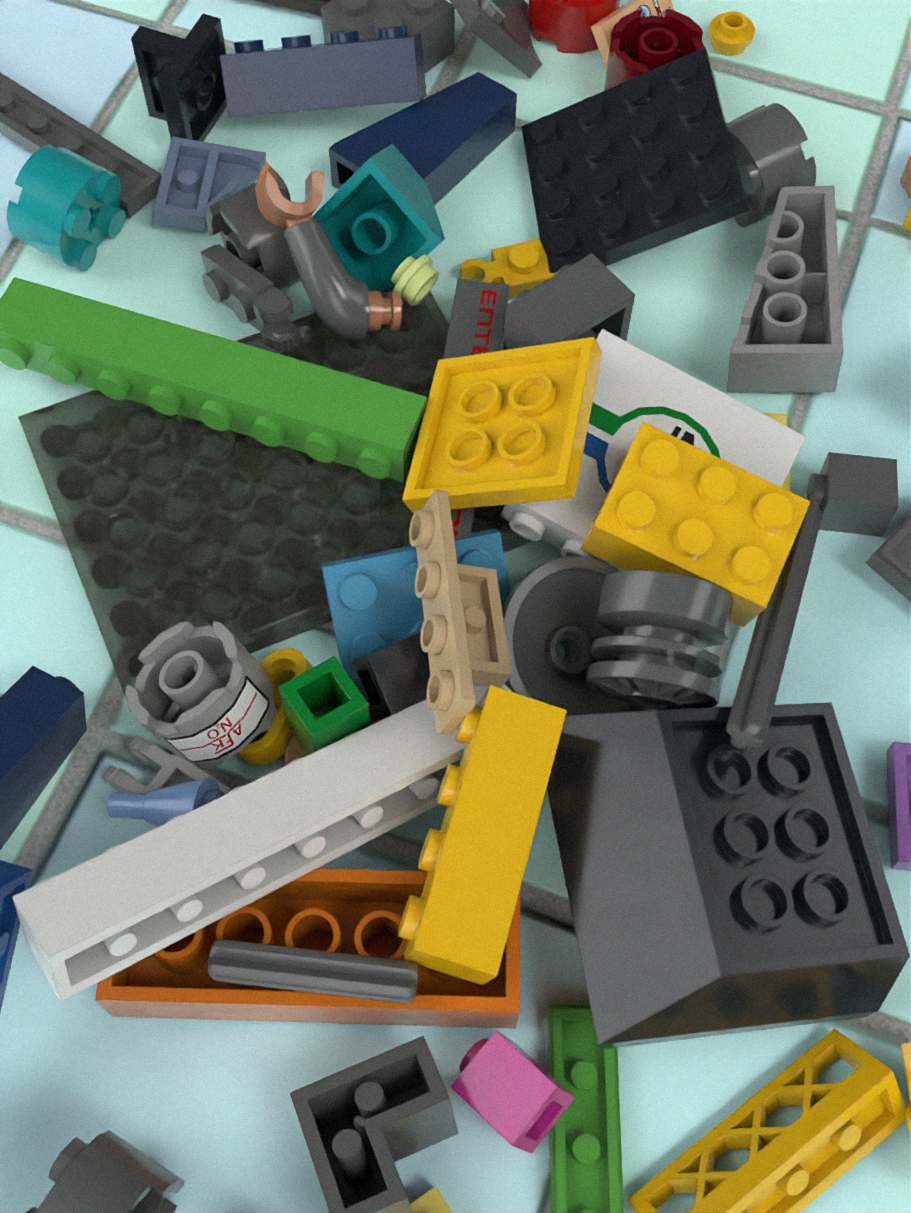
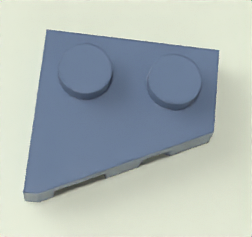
M172 136L153 209L154 224L205 232L208 229L206 220L207 207L253 184L266 163V152Z

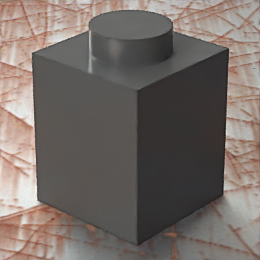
M828 452L820 473L811 474L807 487V497L812 494L820 499L819 508L823 511L819 530L882 537L899 507L897 459Z

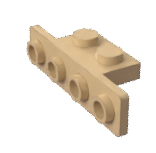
M435 489L423 509L417 510L414 513L409 528V541L411 546L416 547L418 569L415 576V594L418 598L422 599L424 614L420 642L422 650L428 653L430 678L427 685V704L435 712L437 733L452 735L462 723L465 715L469 714L475 706L473 684L493 685L501 688L512 673L496 569L457 563L448 492Z

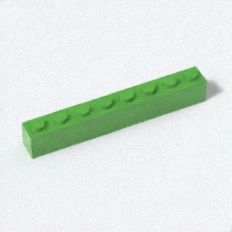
M17 277L13 278L0 298V361L15 370L29 369L49 375L65 385L78 384L101 391L104 395L115 400H132L151 406L164 415L174 416L178 414L195 419L214 430H231L248 435L267 446L278 447L281 445L301 451L320 462L330 463L334 461L354 467L373 478L384 479L387 477L403 483L407 478L427 405V397Z

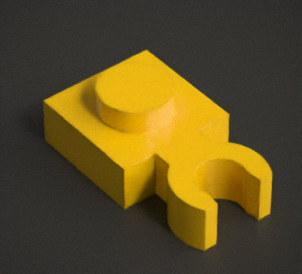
M540 239L491 249V262L481 259H469L460 264V279L510 285L509 300H512L522 291L534 289L552 278L555 274L549 272L547 255Z

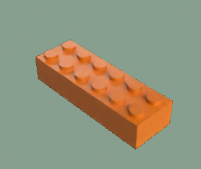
M317 868L98 982L95 1000L112 1017L516 1029L520 1013V891L498 975L484 985L418 965L419 980L415 1000L412 1003L404 1004L221 982L210 978L208 974L209 953L213 942L218 939L403 960L408 940L398 937L399 925L409 896L414 895L421 898L428 871Z

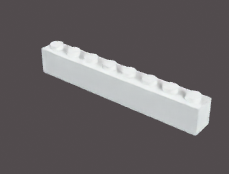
M473 684L476 705H478L489 686ZM505 684L501 687L502 689L511 691ZM427 699L360 731L352 732L343 739L306 757L295 759L285 767L247 785L239 786L218 799L186 814L176 816L151 831L121 845L113 846L84 863L56 876L46 878L35 886L12 896L25 940L59 1001L62 1002L440 805L437 803V798L449 764L460 765L466 745L455 740L457 729L452 735L438 734L435 712L429 708Z

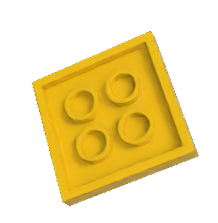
M588 337L438 360L402 501L411 512L415 513L417 510H422L435 489L448 492L450 510L575 498L602 356V350L596 339Z

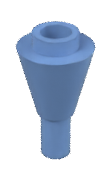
M211 777L151 790L148 793L112 792L107 800V813L113 818L145 819L147 823L159 827L176 816L186 814L226 794L220 790L217 781Z

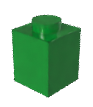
M335 655L278 687L285 721L308 755L343 739L352 732L360 731L370 726L369 704Z

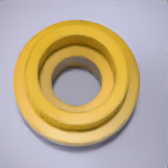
M729 11L715 16L711 20L708 29L712 48L725 56H736L743 53L746 47L753 41L755 26L752 21L736 11Z

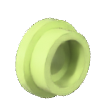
M426 254L418 259H414L412 256L406 258L391 278V281L395 284L393 292H399L401 301L406 300L411 306L417 305L429 293L440 274L432 267L433 260Z

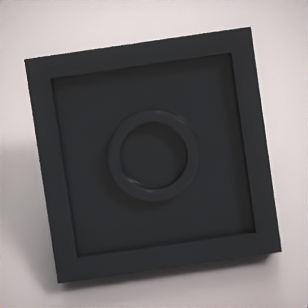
M203 13L185 39L139 26L131 37V42L149 116L167 121L170 139L173 136L204 142L227 107L220 55L226 54L221 18Z

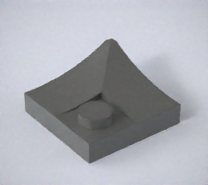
M449 0L468 29L529 79L542 66V62L532 44L528 25V4L525 0Z

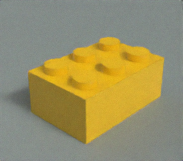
M642 422L626 450L580 549L625 571L669 572L695 577L716 584L728 591L733 599L730 621L745 627L766 609L811 501Z

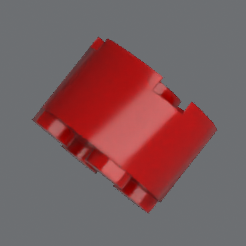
M529 0V31L538 42L542 36L548 41L557 43V51L561 53L582 54L597 50L598 46L591 26L618 9L620 0Z

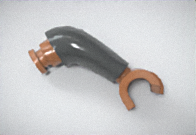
M266 162L257 176L255 186L258 207L266 220L275 226L285 228L283 231L285 240L305 292L317 316L329 330L345 339L363 341L367 331H379L381 325H386L388 331H398L402 317V304L399 292L389 291L387 298H382L380 291H368L365 281L356 280L347 271L329 241L320 220H313L312 214L323 198L324 172L311 171L305 180V201L293 202L281 194L277 180L280 175Z

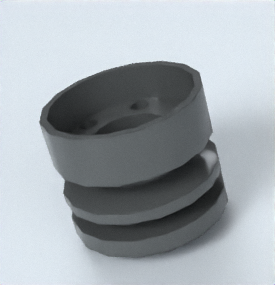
M634 570L619 571L606 575L602 581L596 621L602 628L617 635L598 638L592 643L590 654L600 662L592 663L589 666L585 684L592 690L605 696L648 709L671 710L715 707L719 704L721 688L711 678H717L723 673L724 662L719 656L703 648L721 645L728 639L733 605L730 593L716 584L695 577L669 572Z

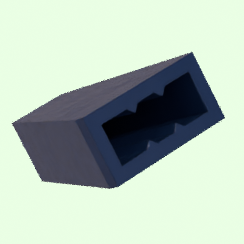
M477 72L334 143L328 149L332 186L340 189L370 157L393 143L427 183L435 206L515 131L517 93Z
M32 666L0 697V850L87 730L84 692L80 691L69 679L62 676L54 677L35 666Z

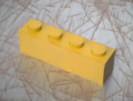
M489 685L478 705L475 704L473 710L465 715L457 729L455 738L456 741L466 744L460 765H448L437 798L438 804L447 806L440 831L433 828L429 829L418 862V869L428 871L421 898L414 895L409 896L399 925L398 937L408 940L403 960L413 961L418 965L480 985H484L497 977L567 710Z

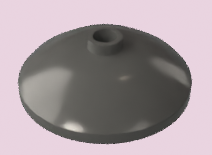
M570 556L554 559L539 565L519 580L509 593L502 608L512 673L505 682V685L512 692L567 710L566 715L633 712L645 709L605 696L592 690L585 684L589 666L592 663L600 662L590 654L592 643L598 638L617 635L602 628L596 621L602 581L606 575L619 572L620 570L595 558ZM557 643L561 644L565 651L563 662L559 660L556 653Z

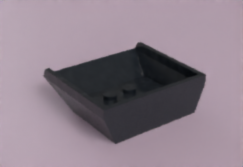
M832 702L774 705L766 740L757 749L748 746L738 749L730 743L731 735L727 732L726 726L732 707L565 716L547 784V793L597 1042L602 1050L865 1018L879 1011L908 961L910 954Z

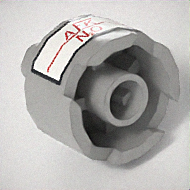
M185 621L160 633L142 650L138 657L144 666L137 676L135 688L127 685L125 691L128 708L133 716L176 756L188 760L200 769L213 770L220 766L225 759L242 751L259 733L267 731L273 725L278 711L277 706L273 703L274 689L269 673L224 625L213 621V626L206 625L201 627H194L189 621Z

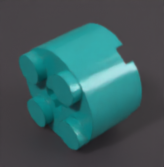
M51 145L41 147L25 162L14 183L23 188L18 204L9 200L7 208V224L13 237L67 266L74 267L83 272L93 265L97 255V247L107 236L111 238L116 237L122 230L126 219L125 211L119 208V197L121 196L119 176L66 148L59 146L57 149Z

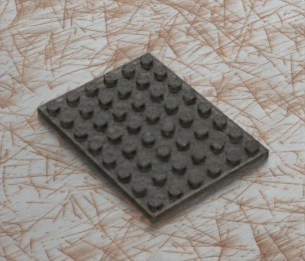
M395 285L379 290L382 298H387L388 292H393ZM429 291L415 306H411L406 300L401 301L402 317L398 331H388L386 325H381L379 331H367L363 341L345 339L326 327L316 313L291 321L299 329L301 342L298 343L299 346H295L294 349L289 351L276 352L275 349L272 350L271 347L266 346L263 343L261 332L236 341L427 397L428 401L437 362L443 359L449 323ZM93 390L18 416L124 694L127 685L135 688L137 676L144 666L138 659L142 650L160 633L185 621H189L194 627L213 626V621L220 622L250 653H254L332 622L321 568L322 563L406 547L410 543L409 528L414 513L402 501L408 475L404 483L387 477L384 479L373 478L354 467L334 461L330 463L320 462L301 451L281 445L278 447L267 446L248 435L231 430H214L201 421L178 414L174 416L164 415L151 406L128 399L115 400L98 390ZM505 505L476 507L472 533L491 529L499 530L504 553L533 542L514 532L509 526V521L500 517Z

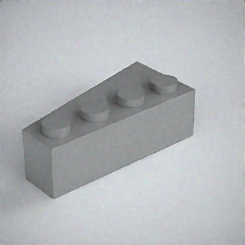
M834 185L781 187L766 235L761 259L758 260L751 292L743 309L739 331L731 348L727 393L836 392L843 356Z

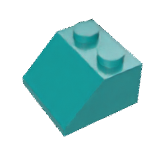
M393 143L370 157L312 216L313 220H320L329 241L347 271L356 280L365 281L368 291H380L382 297L395 286L391 278L406 258L412 256L414 259H418L424 254L428 255L445 240L427 183Z

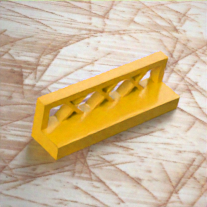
M834 1028L630 1196L627 1201L634 1213H659L656 1209L674 1194L696 1193L695 1205L686 1213H800L906 1121V1106L893 1070ZM839 1057L856 1069L840 1083L818 1084V1074ZM803 1105L802 1116L790 1126L767 1127L768 1116L780 1106ZM750 1148L749 1160L736 1171L714 1172L716 1159L728 1149Z

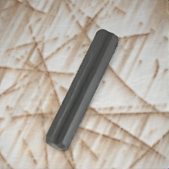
M227 939L215 940L208 958V974L215 981L404 1004L414 1002L419 980L418 965L413 961Z

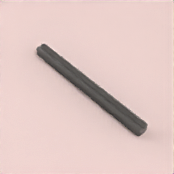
M812 494L804 498L811 501L767 607L758 615L726 726L727 732L731 735L730 743L738 749H742L745 746L757 749L766 740L823 511L819 508L820 499Z

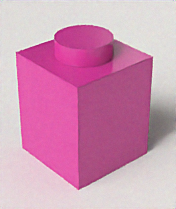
M496 1030L489 1039L483 1038L467 1051L459 1066V1070L462 1073L450 1086L511 1146L531 1154L576 1098L517 1043Z

